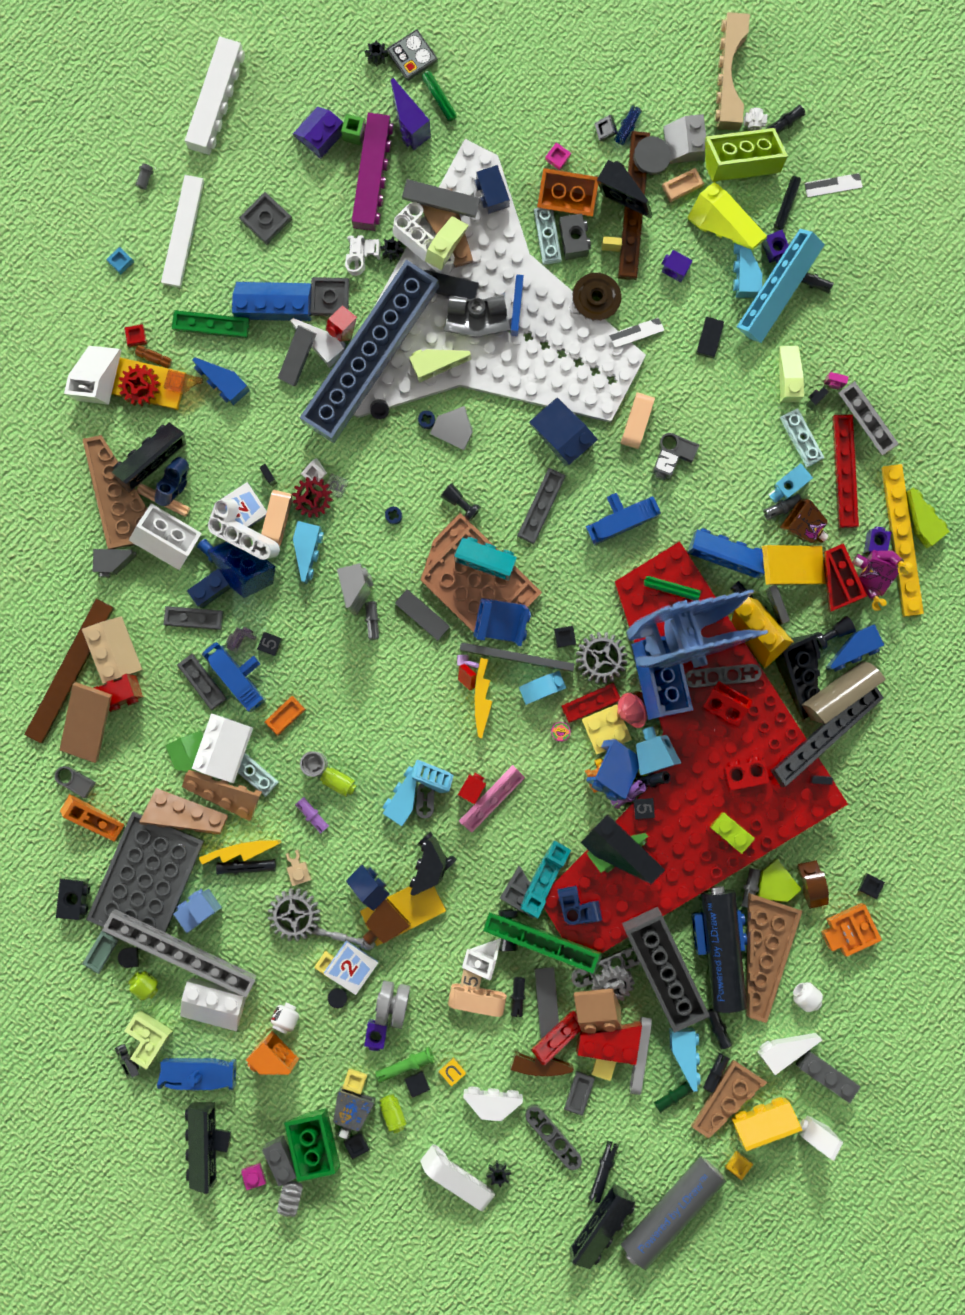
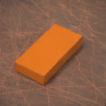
M291 696L265 723L279 736L306 709L294 696Z

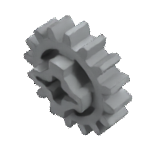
M610 966L608 971L601 970V975H595L597 980H592V990L613 988L617 1000L620 999L624 1001V996H630L629 991L634 990L632 985L635 984L630 971H627L625 967L620 970L619 966H616L615 969H612Z

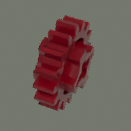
M314 476L311 481L309 477H306V482L299 481L300 487L294 486L297 493H292V496L296 497L292 503L298 504L295 508L297 511L302 509L301 515L305 516L308 513V517L312 518L313 514H315L317 518H320V512L326 515L325 509L332 508L329 502H334V499L330 498V495L334 493L333 491H328L330 485H324L325 480L321 479L318 482V478ZM314 485L320 486L323 491H316ZM306 488L304 495L301 496L303 490ZM312 493L317 495V497L314 498V502L312 500H309V498L312 497ZM325 499L323 505L320 507L321 501ZM303 504H309L312 510H308Z

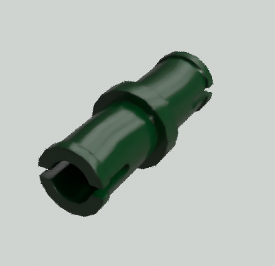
M685 1081L676 1089L667 1091L668 1094L654 1101V1104L658 1111L662 1113L673 1104H679V1101L693 1093V1090L688 1082Z

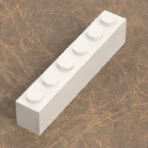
M219 36L185 138V142L191 150L210 155L211 150L216 146V135L222 128L221 120L223 114L227 113V102L229 97L233 95V84L238 79L239 66L245 58V52L240 42Z

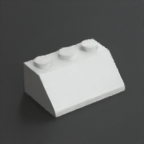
M151 503L135 527L129 541L180 570L202 533Z
M211 713L192 769L234 783L253 728Z
M190 978L186 982L182 996L180 1016L237 1031L246 998L220 985Z

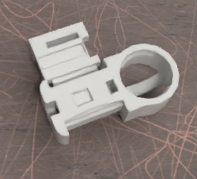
M361 235L357 236V238H354V236L347 237L350 243V254H346L345 266L349 274L354 276L362 274L365 270V257L370 256V254L380 259L381 242L379 239L365 240ZM352 261H355V270L349 268Z

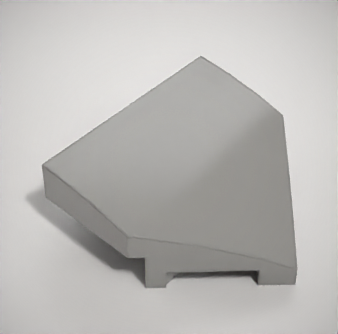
M465 406L439 415L430 434L465 450L473 433V427L470 424Z

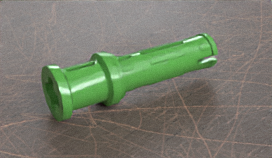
M426 1047V1050L417 1054L412 1053L408 1059L375 1071L377 1078L379 1077L378 1082L382 1083L412 1069L417 1071L424 1065L434 1064L435 1059L430 1047Z

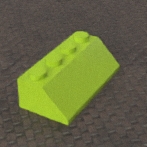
M775 128L705 137L706 169L712 182L781 173L788 157Z

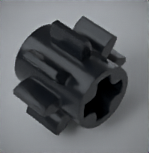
M377 40L371 44L368 43L369 50H365L368 64L373 63L376 67L381 63L385 64L384 57H388L385 44H380Z
M394 237L390 240L384 239V246H380V250L384 252L382 254L383 259L388 258L391 263L395 259L400 260L399 254L404 253V249L400 247L402 243L395 241Z
M496 1160L495 1165L489 1164L491 1172L487 1173V1178H492L491 1185L499 1184L501 1188L502 1183H509L506 1175H510L511 1170H506V1162L500 1164ZM502 1171V1176L500 1174L495 1176V1172L499 1173Z

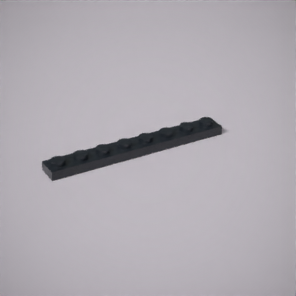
M875 687L829 722L822 724L778 763L771 772L781 787L787 786L884 698L878 688Z

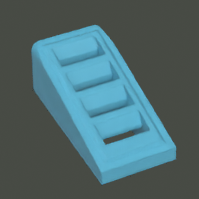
M416 760L411 778L438 793H446L450 791L454 775L423 761ZM422 768H423V769H424V772H423V775H422V777H421L420 775H421V771H422Z

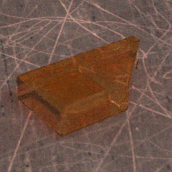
M169 369L164 389L184 394L192 387L203 383L204 380L200 377Z

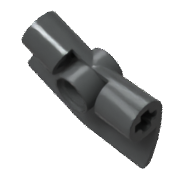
M450 295L444 331L472 337H482L510 331L504 295L487 299H467ZM475 306L482 308L480 312H474L472 309Z

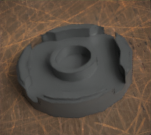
M650 136L638 142L634 150L633 159L636 167L641 172L657 175L666 170L671 161V151L664 140L659 137Z

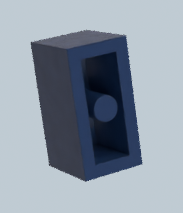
M498 165L477 171L474 185L476 190L481 192L480 202L482 208H486L488 214L509 208L510 199Z
M216 569L188 589L187 592L196 605L203 609L231 589L233 585L220 569Z
M361 864L346 882L361 902L374 911L390 893L385 888L387 884L381 878H377L378 873L372 867L368 869Z

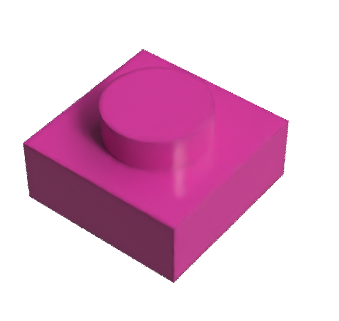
M556 142L545 156V161L561 170L571 157V152Z
M830 372L825 377L824 384L829 385L832 389H840L847 384L849 376Z
M261 1163L241 1170L246 1190L266 1184Z

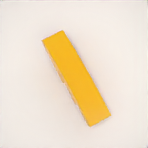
M480 658L475 687V720L478 738L483 737L492 701L485 699L490 680L483 678L488 660Z
M280 839L243 842L213 851L199 857V860L203 865L220 857L224 863L241 855L243 861H246L282 842Z

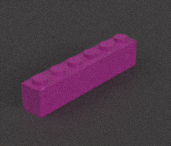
M367 114L352 214L354 229L376 231V225L380 224L381 214L378 213V210L383 205L381 190L385 189L386 177L383 176L384 171L388 170L389 163L386 156L391 151L389 136L393 135L394 123H391L390 115Z

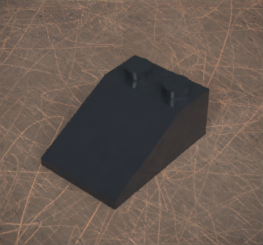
M608 160L597 178L602 195L651 219L653 215L649 201L624 165L618 161L612 162Z

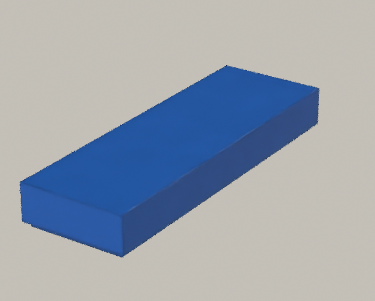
M517 274L515 281L510 333L511 336L517 337L524 275Z

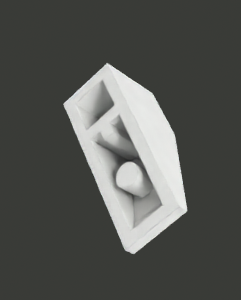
M293 318L290 320L295 329H297L298 325H301L317 333L312 349L329 368L339 360L345 351L344 347L346 344L343 341L340 342L330 336L328 332Z
M816 1033L776 1039L763 1043L757 1052L769 1069L776 1075L821 1042L822 1039Z
M807 1115L800 1122L803 1131L798 1133L807 1142L834 1161L843 1142L827 1125Z

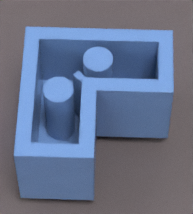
M200 889L188 897L189 902L185 900L176 907L178 911L173 915L185 932L188 933L222 907L209 889L205 891Z

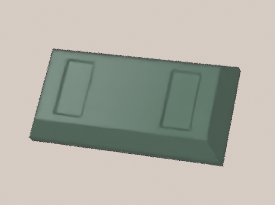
M101 931L82 965L99 974L119 939Z

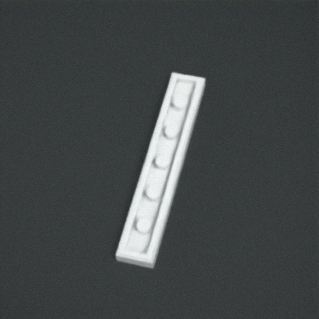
M184 176L161 280L162 285L181 288L204 185L203 178Z

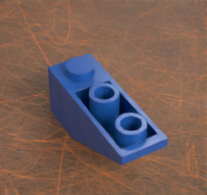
M196 357L192 359L195 363L193 368L201 376L203 374L206 375L208 378L206 382L213 389L216 387L221 392L219 396L226 403L230 401L234 406L250 391L248 386L235 372Z
M875 624L853 633L826 666L827 670L834 669L836 672L845 668L844 664L849 661L853 664L862 660V655L868 653L870 656L879 652V648L884 646V643Z

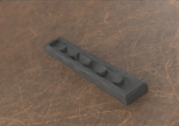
M461 643L460 651L569 672L574 671L575 664L468 643Z

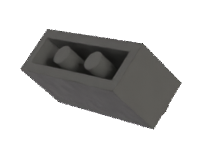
M810 1050L803 1054L796 1062V1065L802 1071L848 1103H851L861 1088L855 1081Z

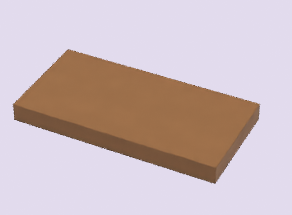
M77 682L72 685L60 751L94 763L98 761L112 698L111 694Z

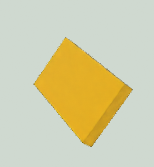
M119 358L111 395L122 397L120 395L122 390L118 388V385L122 384L119 377L124 378L125 376L122 371L129 372L128 366L135 369L136 364L140 368L146 365L148 370L152 368L155 371L154 374H157L159 377L156 381L161 383V386L157 387L160 393H155L156 400L151 398L150 403L178 410L187 377L185 372ZM147 376V378H148V381H147V382H148L149 384H151V380H150L149 376ZM128 386V391L131 395V388Z
M762 546L766 585L826 584L822 546Z
M408 886L387 897L411 923L400 934L446 912L435 886L414 896L410 895L412 888ZM369 907L360 910L365 923L374 912ZM379 938L374 941L376 946L382 944Z

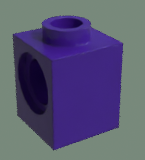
M783 229L767 235V239L761 243L769 263L774 261L778 263L789 246ZM773 246H778L781 251L774 250Z
M672 250L670 255L666 254L661 263L664 266L662 273L681 283L693 260Z
M874 527V529L872 528L867 531L863 554H870L873 550L888 551L891 532L885 531L886 528ZM875 536L881 539V545H877L874 542Z
M369 1019L364 1043L365 1047H368L371 1051L384 1049L388 1022L383 1026L375 1024L374 1019ZM379 1032L381 1039H372L371 1033Z

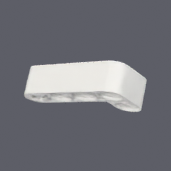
M411 202L395 217L392 232L400 242L425 261L427 249L434 237L419 226L422 220L423 207L419 203ZM452 253L442 270L429 263L427 264L438 273L448 275L452 271L455 257Z
M234 499L218 500L215 503L208 522V529L213 535L262 560L278 556L280 548L277 542L235 521L239 506Z
M434 1144L420 1160L425 1173L431 1179L480 1211H484L495 1196L491 1188L449 1161L444 1151Z

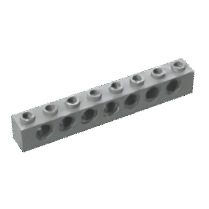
M116 909L111 912L102 931L245 998H247L256 980L255 974Z

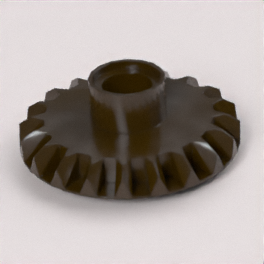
M590 273L581 277L575 284L572 293V301L579 314H582L585 319H592V321H602L614 315L619 309L622 299L621 290L617 282L603 273ZM597 296L600 298V301H595L592 297Z

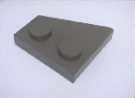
M518 866L499 899L533 919V916L520 909L531 882L527 879L523 869Z

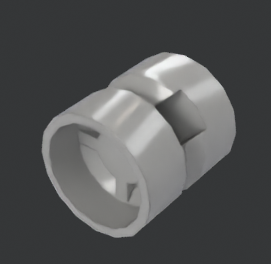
M308 752L300 760V768L307 776L315 777L322 775L328 767L327 758L321 752Z

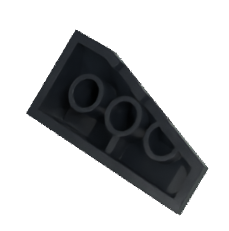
M815 634L791 638L794 642L775 659L776 665L802 719L809 717L802 704L820 692L818 688V676H820L818 659H820V650Z
M608 814L580 842L595 857L650 884H653L665 871Z

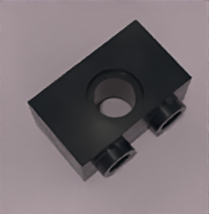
M71 877L60 879L56 918L72 920L85 918V915L88 913L86 900L91 889L90 884H88L89 879ZM72 894L78 897L76 904L71 901Z

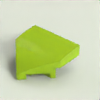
M775 859L761 871L759 893H757V896L778 903L788 902L802 889L781 862Z

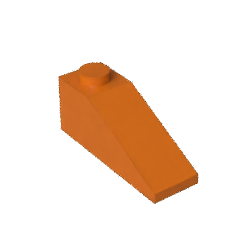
M70 794L60 809L63 818L114 842L124 827L122 822Z

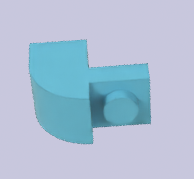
M560 671L526 683L520 686L519 689L527 705L564 690L566 686Z

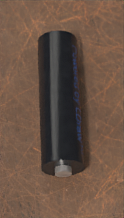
M724 886L711 887L710 891L701 893L712 1008L713 1011L719 1013L740 1012L747 1009L736 893L735 890L724 889Z

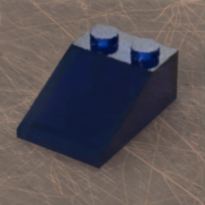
M227 541L208 549L207 553L230 587L243 598L273 584L276 566L267 559H259Z

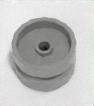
M383 980L375 1009V1024L385 1026L388 1022L389 1014H392L391 1026L402 1029L411 985L400 984L396 995H393L394 983Z

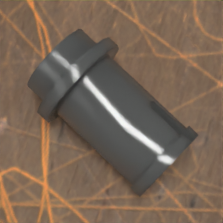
M142 163V166H139L140 172L135 186L147 190L150 176L154 172L152 171V166Z

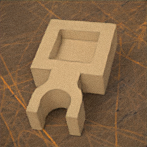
M299 849L295 850V859H292L290 854L286 853L287 860L292 865L287 867L292 886L312 880L306 861L300 863Z

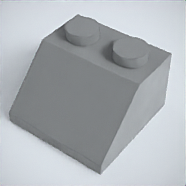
M704 114L684 116L663 127L664 139L671 151L670 163L702 161L705 159L706 131Z

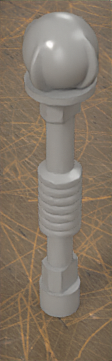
M319 927L313 929L314 935L328 936L343 942L347 940L361 945V948L365 950H371L375 946V942L369 945L363 938L357 939L349 937L347 934L335 931L329 932Z

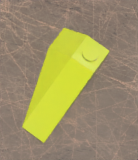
M715 182L699 194L688 215V220L700 230L713 232L720 238L722 236L731 239L733 243L754 250L767 239V235Z

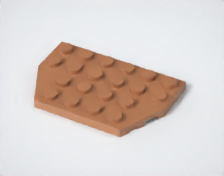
M459 513L433 540L420 581L474 633L481 598L522 604L529 607L542 592L516 566L513 568L510 580L507 581L456 563L454 555L462 538L472 537L477 539L479 544H492L474 525Z

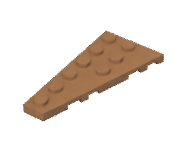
M102 435L84 438L82 440L107 548L117 549L136 545L130 542L129 538L145 514L147 507L136 489L128 493L113 477L111 473L113 471L112 468L118 461Z
M748 893L746 1016L767 1023L802 911Z

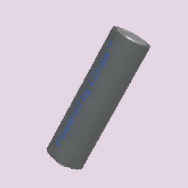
M700 1156L624 1239L621 1246L627 1253L625 1255L626 1258L633 1265L637 1264L642 1269L647 1270L727 1182L714 1165Z

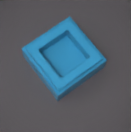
M121 247L106 259L120 275L134 263Z

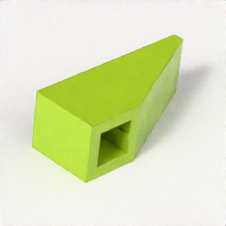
M913 487L906 491L911 523L915 536L927 549L950 531L946 522L939 519L935 514V509L924 501L922 493Z

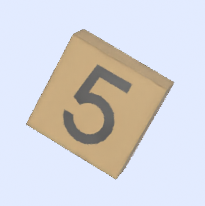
M463 969L460 986L476 987V990H479L482 977Z

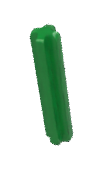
M429 70L424 72L422 79L449 122L455 120L457 114L433 74Z
M646 576L644 586L695 601L699 600L701 594L700 590L651 576Z

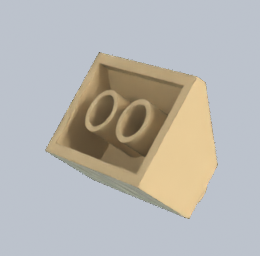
M122 616L82 629L103 684L110 680L114 681L122 678L124 674H133L143 670Z

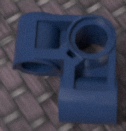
M176 457L165 468L164 477L156 486L155 502L158 505H170L184 490L189 470V464L185 459Z
M577 885L558 889L559 901L566 923L576 925L603 920L599 901L580 905ZM570 910H575L578 913L576 921L568 919L567 914Z

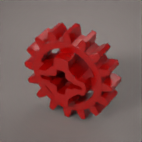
M136 364L135 369L128 366L129 372L122 371L125 376L124 378L119 377V380L122 382V384L118 385V388L122 390L120 395L122 397L125 396L124 400L126 402L131 401L133 406L137 402L141 407H143L144 402L150 405L151 398L156 400L154 394L160 393L157 387L161 386V383L156 381L159 379L158 375L154 374L155 371L152 368L148 370L146 365L140 368ZM147 376H149V378H150V380H151V384H149V383L147 382V381H148ZM128 386L131 388V395L128 391Z

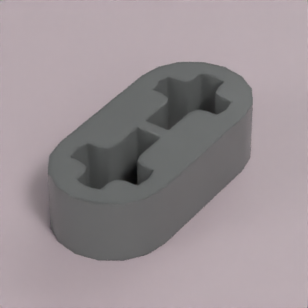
M419 784L417 788L416 812L421 818H429L434 811L435 790L431 789V792L427 794V799H424V792L420 791L421 788H424V785ZM424 801H427V807L431 809L427 812V815H423V812L420 811Z

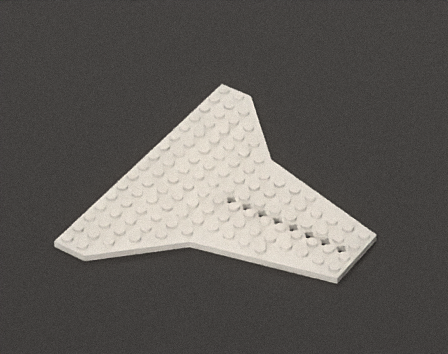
M467 139L463 141L439 187L480 198L482 197L481 192L477 191L474 185L476 172L498 165L510 199V207L488 214L487 209H483L480 202L476 218L460 215L461 221L469 225L465 235L473 263L456 268L453 265L452 271L448 275L479 282L476 298L487 299L504 295L510 326L512 322L517 274L524 275L518 337L511 336L508 331L482 337L445 332L444 327L448 316L450 297L435 293L354 413V416L360 418L370 415V405L377 399L386 401L389 408L454 388L463 387L546 407L558 397L574 414L611 423L646 355L632 342L615 347L609 335L618 332V330L605 319L602 321H592V319H585L582 314H579L572 301L573 291L530 255L498 155ZM423 216L419 226L435 238L436 235L432 227ZM406 247L379 299L406 260L423 271H437ZM475 306L472 310L474 312H480L482 308L480 306ZM530 333L533 340L529 339L527 342L523 335ZM548 342L550 348L542 350L540 343ZM426 349L470 351L471 360L420 383L411 366L409 357L415 351H424ZM562 350L565 351V354L567 355L566 358L562 357L561 359H559V354L557 352ZM581 359L584 365L575 367V362L573 361ZM597 367L600 374L592 376L590 369ZM614 376L617 383L610 385L608 384L609 380L606 378Z

